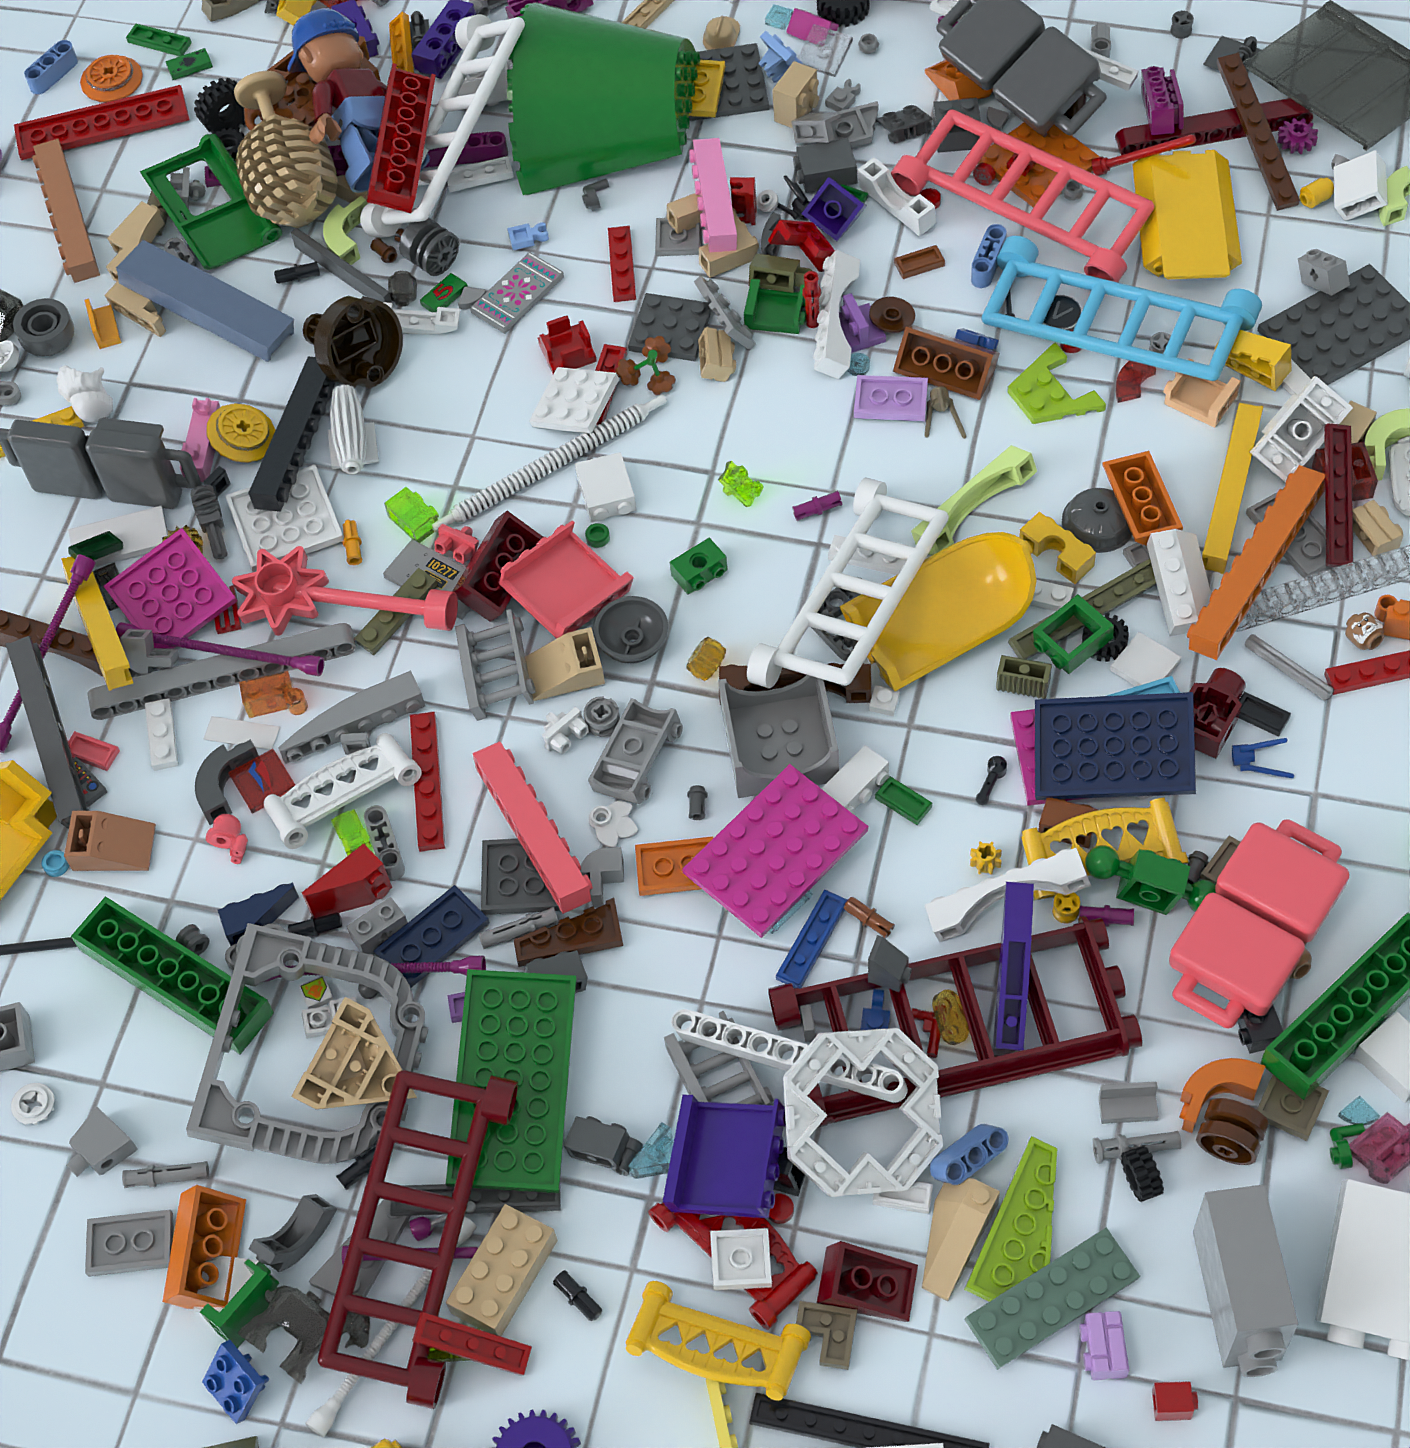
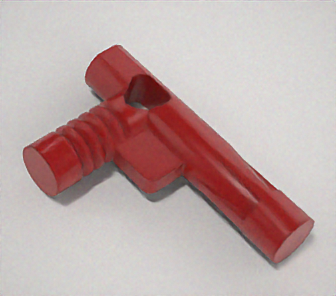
M935 1004L934 1012L912 1008L914 1019L924 1021L922 1030L930 1032L926 1055L931 1058H936L938 1055L946 1008L943 1004ZM938 1015L941 1017L940 1020H936L933 1018Z

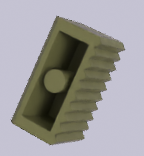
M1001 655L997 671L996 689L997 691L1002 690V692L1007 691L1008 693L1012 692L1013 694L1017 693L1018 695L1022 694L1023 696L1027 695L1028 697L1032 696L1038 699L1042 697V699H1045L1050 684L1052 664Z

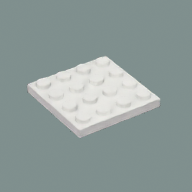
M316 465L298 470L296 483L292 485L289 499L284 503L281 512L254 509L248 494L251 487L225 495L253 572L257 571V552L260 549H265L278 560H281L297 546H302L306 554L340 543L344 539Z

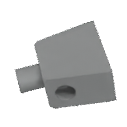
M96 1107L70 1139L69 1144L77 1155L66 1166L77 1177L89 1166L99 1175H103L136 1152L138 1148L108 1116Z

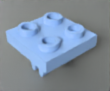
M765 31L760 36L768 47V51L759 62V65L764 67L769 78L772 77L773 82L781 79L793 61L803 64L796 57V53L789 46L785 47L783 41L776 34L771 36Z

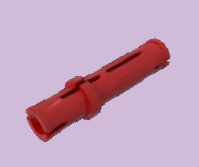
M808 271L804 274L805 286L802 291L805 298L806 326L809 328H817L819 326L817 317L819 315L821 289L818 285V273L814 271Z

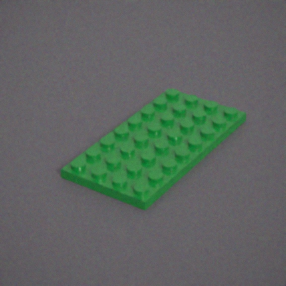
M467 969L456 1082L486 1088L491 1075L518 1081L516 1103L509 1125L489 1121L472 1188L559 1193L577 980L574 975ZM454 1099L450 1138L467 1141L476 1107L475 1103ZM448 1155L446 1186L455 1187L462 1158Z

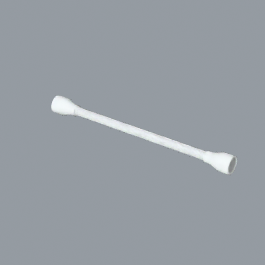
M464 1216L457 1247L468 1240L477 1228L466 1216ZM425 1269L417 1283L414 1284L415 1286L412 1287L406 1298L401 1302V1306L410 1308L413 1306L415 1300L418 1299L417 1297H420L419 1294H422L426 1285L429 1284L432 1270ZM388 1321L361 1358L373 1360L372 1358H375V1355L378 1354L377 1352L380 1351L379 1349H382V1346L393 1334L399 1323ZM348 1375L336 1391V1394L333 1395L334 1397L329 1398L323 1406L315 1410L305 1424L316 1434L324 1438L333 1426L336 1413L341 1407V1402L344 1401L343 1399L346 1398L350 1389L353 1388L352 1386H355L354 1383H357L361 1376Z

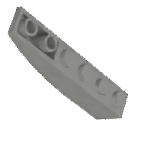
M411 670L366 688L315 717L278 747L284 763L298 761L308 754L320 752L330 745L341 742V734L365 733L374 727L393 722L398 717L408 713H415L420 708L425 707L422 693Z

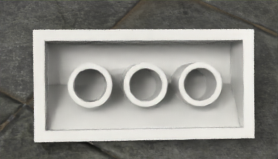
M1178 529L1151 533L1147 542V548L1169 636L1186 634L1191 624L1197 623L1202 607L1208 606L1211 597L1197 536L1194 533Z

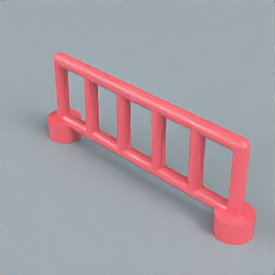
M953 109L945 114L916 157L903 155L890 172L896 184L906 194L912 196L919 195L927 182L930 181L1089 257V261L1084 266L1085 274L1114 282H1119L1127 270V264L1122 258L1123 254L1154 210V203L1151 200ZM956 125L980 138L951 177L926 164L953 126ZM994 143L1018 154V156L992 194L989 195L966 184L965 181L991 144ZM1030 161H1033L1057 172V175L1032 211L1027 213L1003 200ZM1072 179L1097 192L1068 232L1042 219L1065 185ZM1109 197L1137 210L1111 249L1101 248L1082 239Z

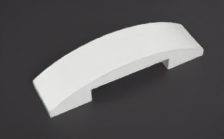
M383 302L397 315L402 333L432 335L458 329L460 309L437 307L436 313L393 309L392 303Z

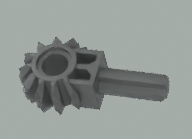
M210 484L197 486V488L191 490L190 495L199 525L203 533H207L213 557L215 559H224L228 553L221 528L225 526L215 490Z

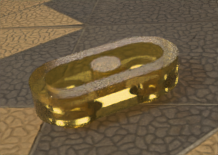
M949 989L937 993L933 997L932 1007L940 1035L946 1043L957 1045L965 1041L969 1035L968 1025L959 996Z

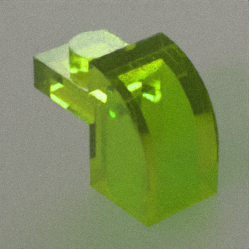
M354 808L330 819L347 856L362 844H365L368 848L372 847L366 829L363 828Z

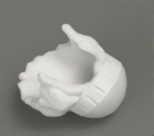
M67 365L61 366L56 378L58 392L68 402H71L76 415L86 422H98L100 418L108 417L113 411V399L107 394L101 382L104 369L100 367L99 370L89 373L77 371L75 368L71 369Z

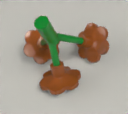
M663 336L648 337L642 349V354L647 357L646 360L639 364H635L631 359H621L618 361L619 367L616 368V374L621 378V382L626 386L629 384L632 386L637 385L639 382L638 378L641 376L640 368L648 364L652 366L654 371L650 378L651 381L647 384L648 390L653 391L655 395L671 391L672 385L676 382L675 376L670 375L668 371H659L656 365L658 361L661 363L667 361L668 353L671 351L670 344L665 342Z

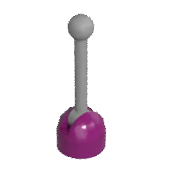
M468 1201L466 1212L471 1213L476 1209V1205L474 1202ZM447 1214L434 1220L424 1216L410 1220V1229L414 1238L417 1241L428 1238L434 1230V1225L446 1221Z

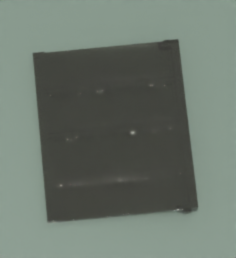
M1332 0L1323 4V7L1256 55L1243 61L1245 69L1361 144L1365 151L1410 119V50Z

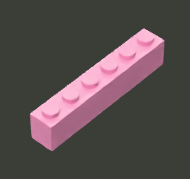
M720 138L693 140V149L689 150L690 163H694L692 165V177L697 179V181H694L695 194L700 195V197H697L698 211H702L700 213L701 227H705V230H703L704 244L708 243L709 253L736 251L737 231Z

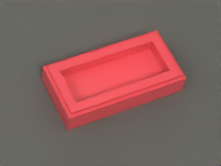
M74 731L68 741L73 759L77 757L81 762L105 771L109 770L120 752L118 746Z

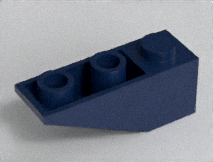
M293 882L281 884L273 890L254 894L248 899L232 902L218 909L225 936L230 946L237 944L239 938L245 934L248 923L259 926L273 923L299 898Z

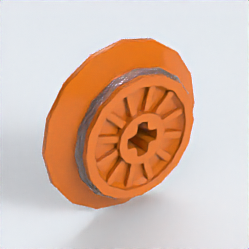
M106 55L94 60L82 73L80 84L82 92L88 98L98 102H110L126 98L134 93L141 84L143 74L140 65L134 59L126 56Z

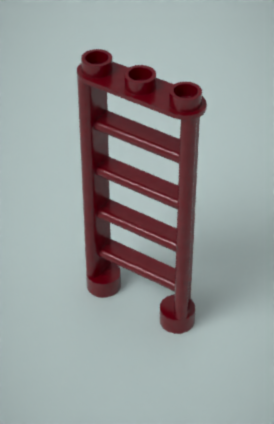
M1085 915L1080 916L1078 923L1073 924V926L1032 935L1031 953L1078 942L1107 1029L1105 1032L1059 1042L1032 955H1030L1028 1001L1043 1046L994 1057L968 968L999 961L1001 942L908 964V967L912 968L909 981L952 972L978 1061L938 1070L937 1092L940 1098L1119 1056H1128L1129 1049L1142 1047V1035L1136 1016L1131 1014L1121 1017L1116 999L1124 998L1126 995L1122 973L1117 965L1105 968L1100 951L1109 949L1108 934L1101 917L1088 920ZM868 973L800 989L793 988L792 983L768 988V994L778 1031L801 1026L799 1006L824 1001L832 1031L841 1032L848 1031L839 997L882 988V986L868 982ZM903 983L900 992L889 989L899 1027L923 1051ZM842 1066L843 1072H845L846 1067ZM907 1077L903 1078L908 1088L907 1095L903 1100L896 1103L852 1090L822 1097L818 1083L808 1094V1097L827 1114L817 1127L819 1128L844 1120L900 1108L916 1086ZM899 1082L889 1083L886 1090L893 1091L897 1089Z

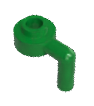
M1363 1123L1336 1127L1330 1130V1137L1334 1147L1330 1148V1157L1333 1165L1338 1164L1340 1170L1353 1167L1349 1143L1347 1139L1343 1138L1365 1134Z

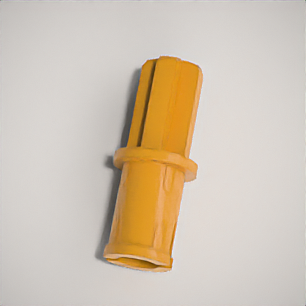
M348 519L342 525L344 533L342 544L346 548L348 564L358 565L362 562L360 551L362 541L358 537L356 521Z

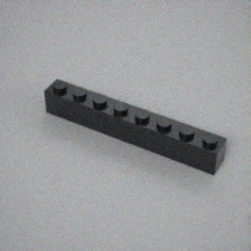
M307 357L248 492L254 509L281 512L284 503L289 499L292 485L296 483L298 470L303 466L304 456L311 447L312 437L318 431L319 421L326 411V404L332 398V391L336 382L329 379L322 372L316 357Z

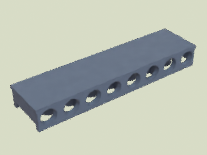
M142 240L116 267L119 284L267 362L270 361L271 354L288 335L292 336L294 334V318L145 240Z

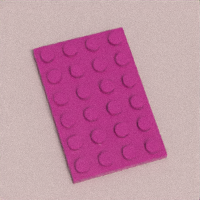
M789 764L683 868V874L762 938L868 832V825Z

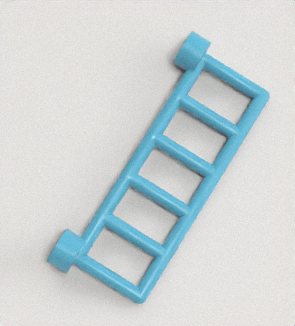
M1010 236L1005 240L997 256V264L1003 272L981 319L986 325L1209 381H1216L1222 373L1239 330L1247 331L1254 327L1262 309V302L1251 291L1232 289L1227 292L1221 307L1035 263L1039 255L1037 246L1027 238ZM1029 275L1047 280L1029 320L999 313L1015 277ZM1061 283L1091 290L1073 331L1043 324ZM1105 294L1136 301L1118 343L1087 335ZM1150 305L1181 312L1163 354L1132 346ZM1195 316L1219 321L1226 325L1209 365L1177 358Z

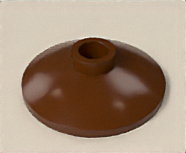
M883 297L871 305L869 317L871 322L880 330L897 333L904 331L906 326L913 325L915 310L910 303L901 298Z

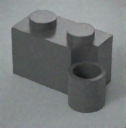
M577 950L560 952L556 956L546 959L537 958L526 964L525 973L574 975L577 978L575 993L586 990L588 977Z

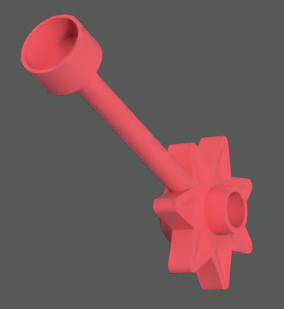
M297 546L281 560H278L265 549H260L257 552V571L235 576L232 579L236 590L246 596V599L237 611L241 621L247 624L267 617L270 627L277 636L283 634L292 615L311 619L316 618L318 611L312 601L423 615L426 628L445 631L453 629L458 612L457 594L453 591L431 589L427 594L426 600L326 588L324 586L329 583V579L325 571L306 568L308 557L302 546Z

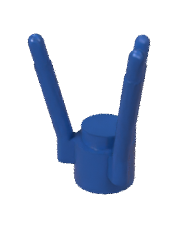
M1287 738L1250 745H1232L1233 766H1240V771H1253L1294 778L1293 773L1250 765V762H1255V749L1286 743L1288 741Z

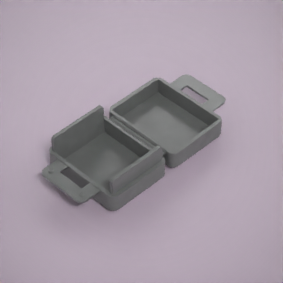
M959 0L936 26L937 32L944 37L939 42V49L943 58L982 89L990 90L993 88V93L998 102L1044 138L1047 136V131L1053 125L1067 135L1075 134L1106 101V93L1093 84L1094 81L1100 79L1101 69L1098 60L1056 27L1045 29L1043 18L1021 0ZM971 6H973V7L960 19V17H961ZM1084 93L1090 99L1071 119H1068L1063 114Z
M100 418L96 428L90 432V435H85L81 428L75 426L26 420H14L10 429L0 428V446L8 462L12 466L21 467L31 488L39 493L98 499L101 497L104 489L108 499L112 502L149 507L162 506L165 509H174L177 507L182 495L181 487L194 489L202 485L191 455L186 451L165 448L161 440L164 428L159 424ZM170 460L179 461L185 477L182 474L175 473Z

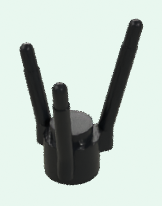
M785 175L783 177L797 198L792 202L793 210L778 203L777 208L791 215L794 220L798 217L801 220H806L807 218L801 213L810 202L796 182L792 183L788 176Z

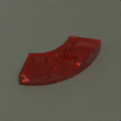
M1128 361L1122 367L1117 377L1115 388L1117 402L1140 398L1141 384L1148 377L1156 375V367Z

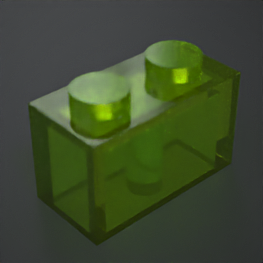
M405 487L384 503L388 517L411 539L421 543L434 533L432 524L438 521L439 514L433 506L430 505L428 507L417 492L413 493Z

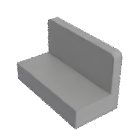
M809 113L791 121L795 143L833 141L834 136L831 122L841 118V114Z
M1157 1082L1101 1085L1098 1096L1101 1124L1158 1121Z

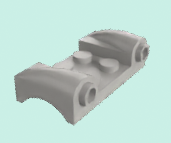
M631 698L588 778L592 790L636 804H641L644 800H647L651 793V786L646 776L664 741L673 742L682 734L683 725L676 709L656 710Z

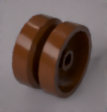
M1226 1098L1211 1100L1204 1116L1206 1122L1201 1123L1196 1137L1199 1147L1215 1158L1237 1165H1251L1255 1163L1261 1148L1259 1142L1263 1141L1269 1125L1267 1118L1253 1107L1236 1100Z

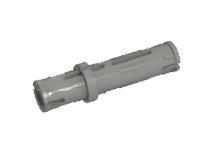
M554 907L533 915L531 913L525 914L526 917L478 933L483 949L533 932L542 927L559 923Z
M207 1161L165 1167L149 1165L144 1169L123 1170L124 1188L149 1185L151 1188L163 1183L209 1179V1164Z

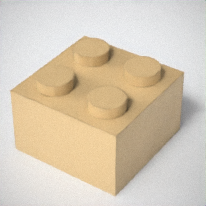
M793 61L772 90L775 122L792 128L791 121L809 114L813 108L817 107L819 102L817 69Z

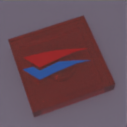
M274 749L228 772L252 814L264 808V800L268 795L275 794L281 797L295 786Z

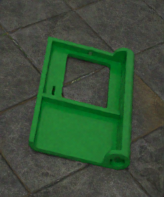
M206 134L201 138L198 147L139 171L206 270L215 269L271 244L282 235V229L278 224L255 215L251 211L239 181L236 162L216 134ZM198 161H205L231 201L194 216L190 213L166 176Z

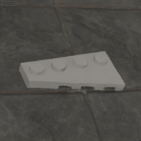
M699 276L694 283L704 299L710 303L709 307L718 316L717 320L719 323L725 326L724 331L726 334L748 350H751L756 345L751 338L753 335L752 331L745 324L742 325L740 323L741 316L734 309L731 310L728 307L731 303L723 294L717 292L719 290L717 284L711 279L707 281L702 276Z
M383 1200L377 1206L369 1238L396 1244L411 1216H391L390 1201ZM351 1236L309 1280L310 1285L335 1296L343 1268L342 1247L343 1245H349ZM386 1260L362 1261L354 1293L363 1297L367 1296Z

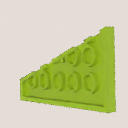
M1033 1136L1030 1137L964 1290L990 1302L1050 1264L1057 1148Z

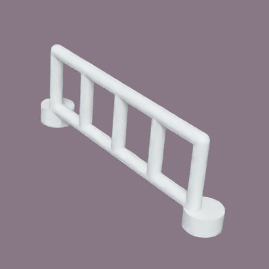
M867 477L863 478L857 487L853 502L854 514L860 517L779 646L776 648L760 643L755 647L748 663V681L766 688H772L777 682L783 667L846 686L851 684L948 522L949 516L947 512L887 496V485L885 482ZM882 510L930 522L915 547L866 534L874 520L880 516ZM857 548L906 560L891 587L842 573ZM833 586L883 600L867 627L817 613ZM808 627L858 641L842 669L792 654Z

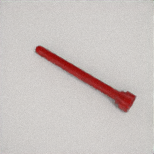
M1194 135L1184 136L1110 159L1102 156L1092 159V169L1095 175L1101 176L1107 174V171H1110L1112 167L1193 144L1196 141V137Z

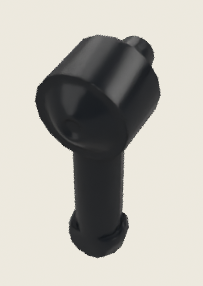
M993 756L988 760L987 778L980 792L976 795V802L979 805L987 804L989 801L988 797L996 780L1004 777L1006 774L1007 762L1001 756Z

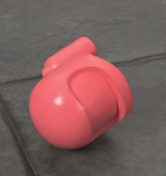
M231 814L217 816L213 822V827L206 834V841L209 844L218 848H230L231 862L234 864L241 863L248 839L245 834L240 835V821Z

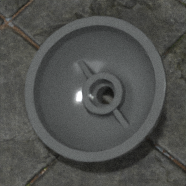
M1106 488L1084 490L1077 494L1063 511L1062 528L1072 532L1082 543L1090 545L1096 553H1105L1119 549L1132 537L1130 528L1113 490Z
M639 596L622 597L610 602L598 613L593 630L595 641L605 654L616 661L623 663L642 662L654 656L664 644L668 635V620L663 609L652 600Z

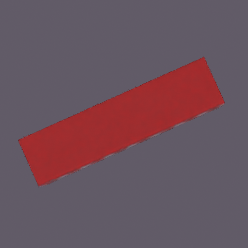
M392 63L366 202L411 213L417 194L436 75L431 74V77H426L397 69V64Z

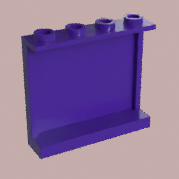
M683 1094L662 1201L671 1212L769 1218L770 1209L774 1207L775 1203L774 1182L778 1180L780 1172L778 1158L784 1149L782 1134L783 1128L786 1127L785 1107L780 1100L774 1099V1105L698 1102L694 1095Z

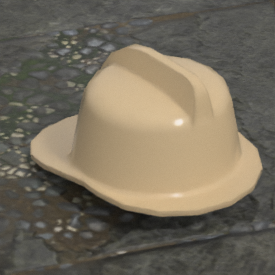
M721 15L720 17L713 18L708 22L703 35L704 47L707 50L734 46L740 32V24L731 17Z

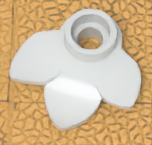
M615 801L607 807L597 806L590 812L589 824L596 830V837L600 843L609 848L616 847L618 838H629L638 832L636 824L628 817L632 810V804L624 801ZM599 818H606L604 821H597Z

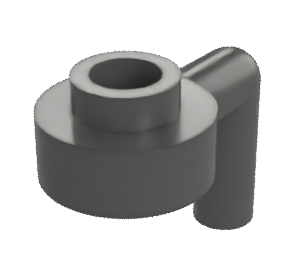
M607 179L584 186L582 199L586 208L590 207L592 211L601 208L596 192L609 187Z

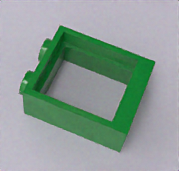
M1077 594L1033 630V644L1041 654L1045 653L1051 658L1056 668L1063 669L1066 673L1070 674L1113 639L1114 625ZM1074 616L1094 634L1068 654L1049 635Z

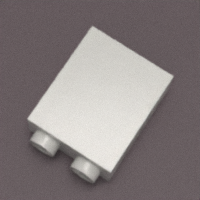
M1350 1179L1342 1181L1315 1319L1316 1321L1330 1324L1327 1336L1328 1341L1363 1349L1366 1333L1390 1338L1387 1355L1410 1361V1193Z

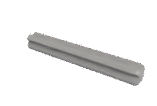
M1251 634L1245 641V647L1321 699L1327 700L1332 695L1334 689L1256 635Z

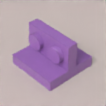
M852 293L843 296V306L840 307L841 312H839L841 328L852 349L851 353L886 342L884 331L877 328L870 320V304L858 306Z

